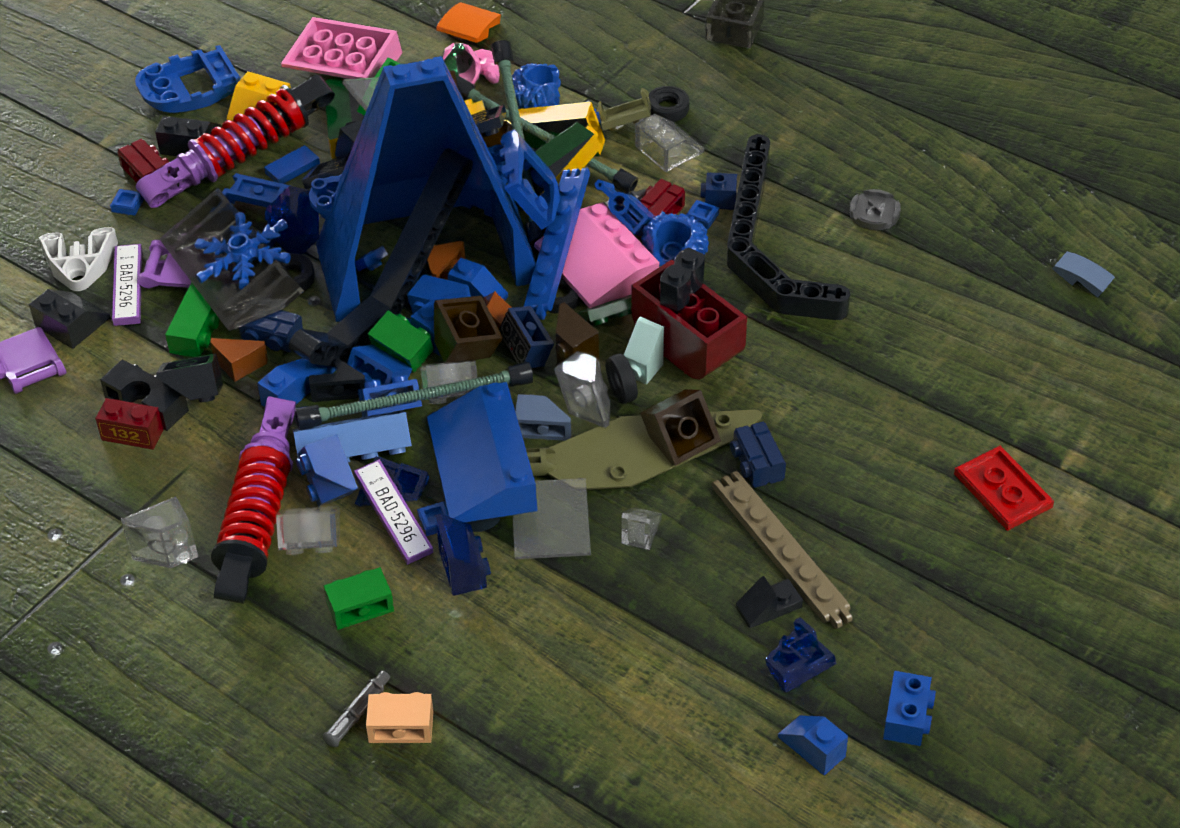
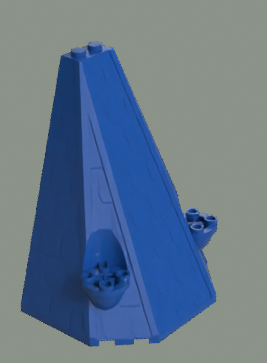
M441 56L408 64L384 66L343 173L339 176L317 178L311 183L312 187L309 192L310 205L325 220L316 242V247L336 323L342 321L360 305L355 256L363 225L410 216L441 153L447 148H451L473 161L472 171L454 207L464 206L471 209L472 206L483 209L485 215L492 217L516 287L527 285L531 282L536 259L523 227L517 205L504 187L508 182L502 174V166L506 162L505 159L500 157V149L504 147L503 145L487 147Z

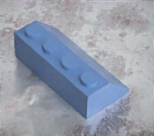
M403 410L321 424L320 426L300 431L298 428L293 429L297 456L305 445L336 434L339 437L348 462H351L350 457L361 455L362 460L378 457V452L389 450L390 455L406 452V447L412 446L407 416Z

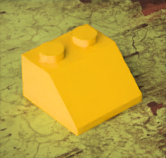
M247 71L235 86L227 120L233 121L236 114H244L245 109L255 107L256 103L260 100L266 101L267 96L276 94V91L282 85L290 88V83Z

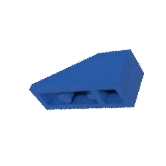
M304 358L277 366L257 383L261 405L265 407L268 396L295 401L298 404L311 392L309 385L310 375L332 374L337 368L312 364Z

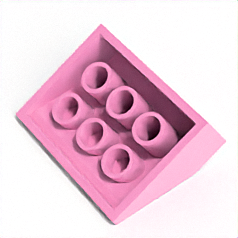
M312 17L281 65L290 69L368 82L374 79L387 57L397 62L402 54V49L397 31Z
M602 202L580 209L562 272V278L589 308H593L631 295V285L659 268L660 262ZM544 236L534 244L538 251H540Z

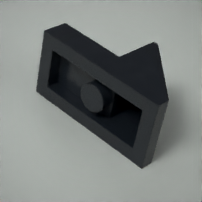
M336 358L337 373L309 376L312 402L359 398L358 390L365 388V375Z
M762 576L736 603V608L748 627L753 628L802 608L803 599L789 579L771 586L765 576Z

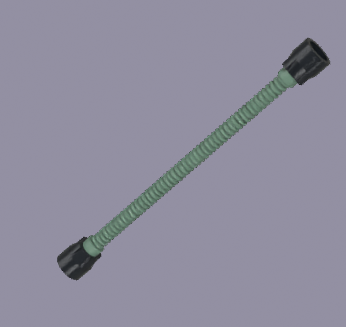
M507 40L496 41L491 45L494 65L499 66L502 74L511 126L524 139L510 70L511 64L514 63L511 43ZM530 169L527 171L523 170L522 179H527L535 192ZM529 216V223H526L529 243L534 246L535 242L544 236L546 227L541 230Z
M460 76L456 77L458 90L464 100L470 98L472 102L482 100L484 107L487 109L500 106L475 90L476 85ZM506 109L507 116L505 119L511 122L509 110ZM520 117L522 129L546 143L555 138L554 135ZM594 158L586 165L605 177L607 176L608 180L612 181L614 187L623 193L629 194L630 191L635 190L639 178L622 168L619 171L611 169Z
M529 362L508 366L505 371H500L499 374L495 375L492 374V376L488 375L471 380L468 379V381L444 384V386L438 385L437 387L413 390V392L399 393V395L393 394L392 396H385V398L383 396L378 397V399L364 400V402L358 401L357 403H350V405L343 404V406L339 405L336 408L335 406L329 407V409L325 407L319 408L318 405L295 408V420L300 431L320 426L322 421H327L330 417L333 418V416L340 417V415H350L351 413H358V411L364 412L365 410L379 409V407L393 406V404L399 405L400 403L424 400V398L438 397V395L444 396L445 394L468 391L469 389L472 390L491 383L507 382L509 387L533 383V373Z

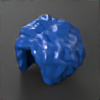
M531 63L515 70L512 79L518 109L559 105L560 93L558 88L561 85V81L559 79V70L554 64L547 66V64L537 65Z
M662 211L659 215L651 218L650 222L644 226L643 236L641 237L645 248L660 262L659 267L671 259L675 261L678 253L685 248H691L705 254L708 252L709 245L708 236L706 235L707 229L703 224L699 223L698 220H694L693 216L689 218V216L683 213L679 215L665 214Z

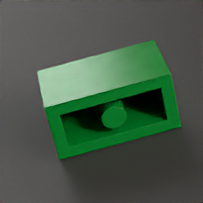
M389 310L368 333L372 345L413 368L412 373H415L434 350L431 335L421 327L415 328L403 315H395Z
M381 567L366 570L360 574L323 585L326 603L337 630L394 612L392 592Z

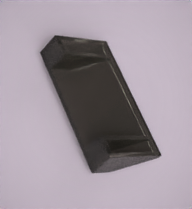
M217 188L159 240L230 331L286 308L304 290L281 262L273 260V263L270 265L264 259L260 263L258 258L252 261L251 264L254 267L250 268L255 272V276L249 277L250 283L242 290L239 288V280H232L236 273L232 271L237 265L235 263L229 264L227 271L223 268L217 278L211 275L205 282H199L196 274L206 270L204 265L216 262L215 258L226 257L227 254H204L205 249L195 248V242L198 238L212 242V238L215 237L221 243L225 239L228 244L231 238L230 235L234 234L229 227L236 226L235 214L240 212L224 193ZM251 226L249 230H252V232L248 236L250 239L255 238L257 233ZM260 244L258 245V249L266 247L267 245Z

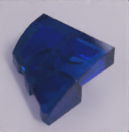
M376 456L374 462L380 459L405 501L418 500L430 478L428 472ZM361 488L355 505L359 507L371 506Z
M801 617L794 621L795 629L789 636L783 635L779 641V646L772 650L765 659L772 676L786 693L836 665L835 655L817 640L816 631Z

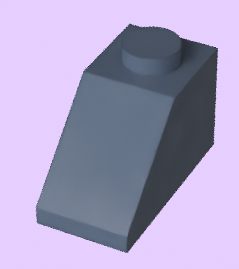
M518 394L515 412L523 438L563 441L571 438V418L549 398L539 395Z

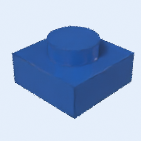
M383 246L373 249L357 259L355 267L358 271L366 268L372 271L383 264L381 259L387 256L388 253Z

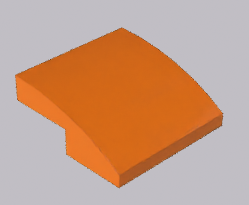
M460 2L443 16L436 30L478 43L488 38L490 28L500 24L501 14Z

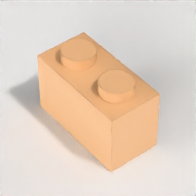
M388 692L369 694L366 720L369 743H431L433 725L431 694L419 692L411 694H391Z

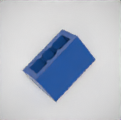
M374 345L353 347L347 363L365 375V383L380 380L381 385L391 384V378L407 375L409 378L413 369Z

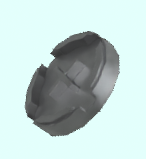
M875 189L866 190L864 194L859 196L857 194L851 200L850 217L854 223L868 230L888 229L895 225L900 218V202L893 199L894 196L889 192Z

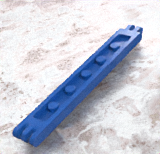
M588 167L582 168L581 172L579 168L572 169V172L569 169L562 172L558 186L560 200L554 222L546 227L524 307L531 306L539 320H544L547 311H551L553 308L590 176Z

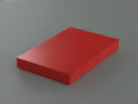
M1001 445L955 468L954 475L1007 531L1053 508L1054 500Z

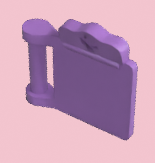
M201 233L184 234L179 236L177 245L161 240H153L149 247L151 253L145 270L140 273L138 278L139 285L144 288H152L158 285L189 288L192 280L197 279L196 274L206 270L204 268L205 264L216 262L215 258L221 257V254H204L205 249L195 248V242L198 238L212 242L213 237H207ZM168 254L161 275H155L160 257ZM211 275L206 281L213 282L214 275Z
M41 327L0 342V379L6 377L15 394L22 392V388L56 374L59 377L67 374L62 361ZM52 363V365H50V366L44 367V368H42V369H39V370H37V371H34V372H32V373H29V374H27V375H24V376H22V377L17 378V377L20 376V375H23V374H25V373H28V372H30V371H33V370H35V369H38V368H40V367H43V366H46V365Z

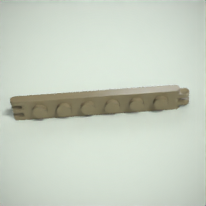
M734 471L730 474L731 479L728 475L722 477V484L719 480L713 481L711 485L716 494L782 574L790 580L794 588L823 623L829 621L835 629L843 626L842 621L845 624L851 622L853 619L849 612L850 605L741 474L738 471Z

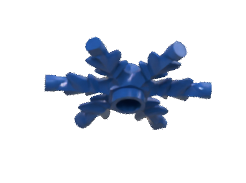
M238 212L235 214L236 226L229 227L234 234L230 235L231 238L228 244L225 239L221 243L215 237L212 238V242L198 238L195 242V248L205 249L204 254H227L226 257L215 258L216 262L205 264L204 268L206 270L196 274L199 282H205L211 275L217 278L223 268L227 271L228 265L235 263L237 265L232 271L236 273L232 280H239V288L245 291L250 288L249 277L255 276V272L250 269L254 267L251 263L255 258H258L260 263L264 259L270 265L273 264V260L289 263L291 259L290 254L280 253L282 249L279 247L270 249V246L258 249V245L270 243L268 240L280 237L281 234L278 232L288 228L286 221L281 219L273 227L267 224L261 234L257 231L256 237L250 239L248 236L252 232V230H249L252 222L245 223V214Z

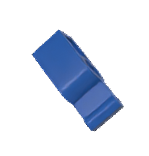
M598 179L594 185L597 190L603 191L609 197L608 207L611 213L634 235L643 236L645 224H648L650 219L655 216L633 195L617 192L612 183Z

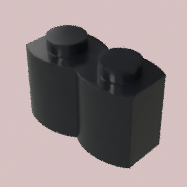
M685 248L678 253L674 264L666 268L661 275L660 305L674 311H679L689 303L691 294L697 292L704 283L705 254L691 248Z

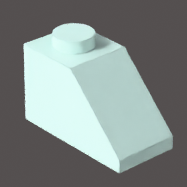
M639 317L624 356L633 370L635 379L647 385L663 365L664 327Z

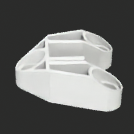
M111 227L98 228L91 232L90 236H88V254H85V244L80 245L79 241H75L74 245L70 246V256H67L62 233H48L39 237L44 256L53 276L73 291L87 289L106 272L115 252V246L118 245L115 229ZM84 276L80 280H72L74 277Z

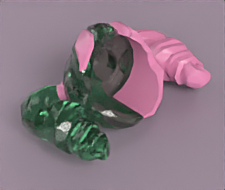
M460 42L452 43L445 48L441 57L449 71L455 70L456 77L460 76L475 84L481 74L491 84L499 82V66L494 65L491 51L484 49L473 51L469 45Z

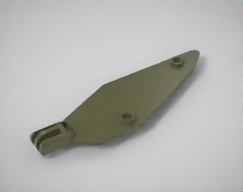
M756 409L710 412L721 442L676 466L671 464L650 439L641 415L621 416L549 448H529L526 451L533 476L549 475L573 490L627 488L729 444L733 441L736 428L747 425L751 427L752 424L758 423L762 419V413Z

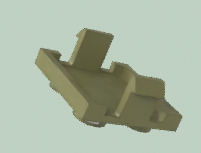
M641 88L642 98L608 109H604L602 102L599 101L596 112L600 113L603 131L607 129L616 131L623 128L624 124L630 122L639 124L646 121L647 117L651 115L649 92Z

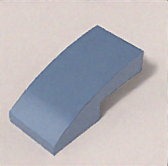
M1068 251L1052 268L1071 285L1078 281L1096 297H1099L1115 278L1098 264Z

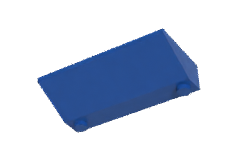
M507 382L479 386L427 416L450 524L538 511L536 483Z

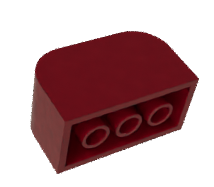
M671 259L631 285L632 319L634 325H636L639 317H643L663 326V356L685 374L699 380L745 349L747 316L704 283L697 292L691 294L689 303L683 309L674 311L660 305V278L664 270L674 264V261Z

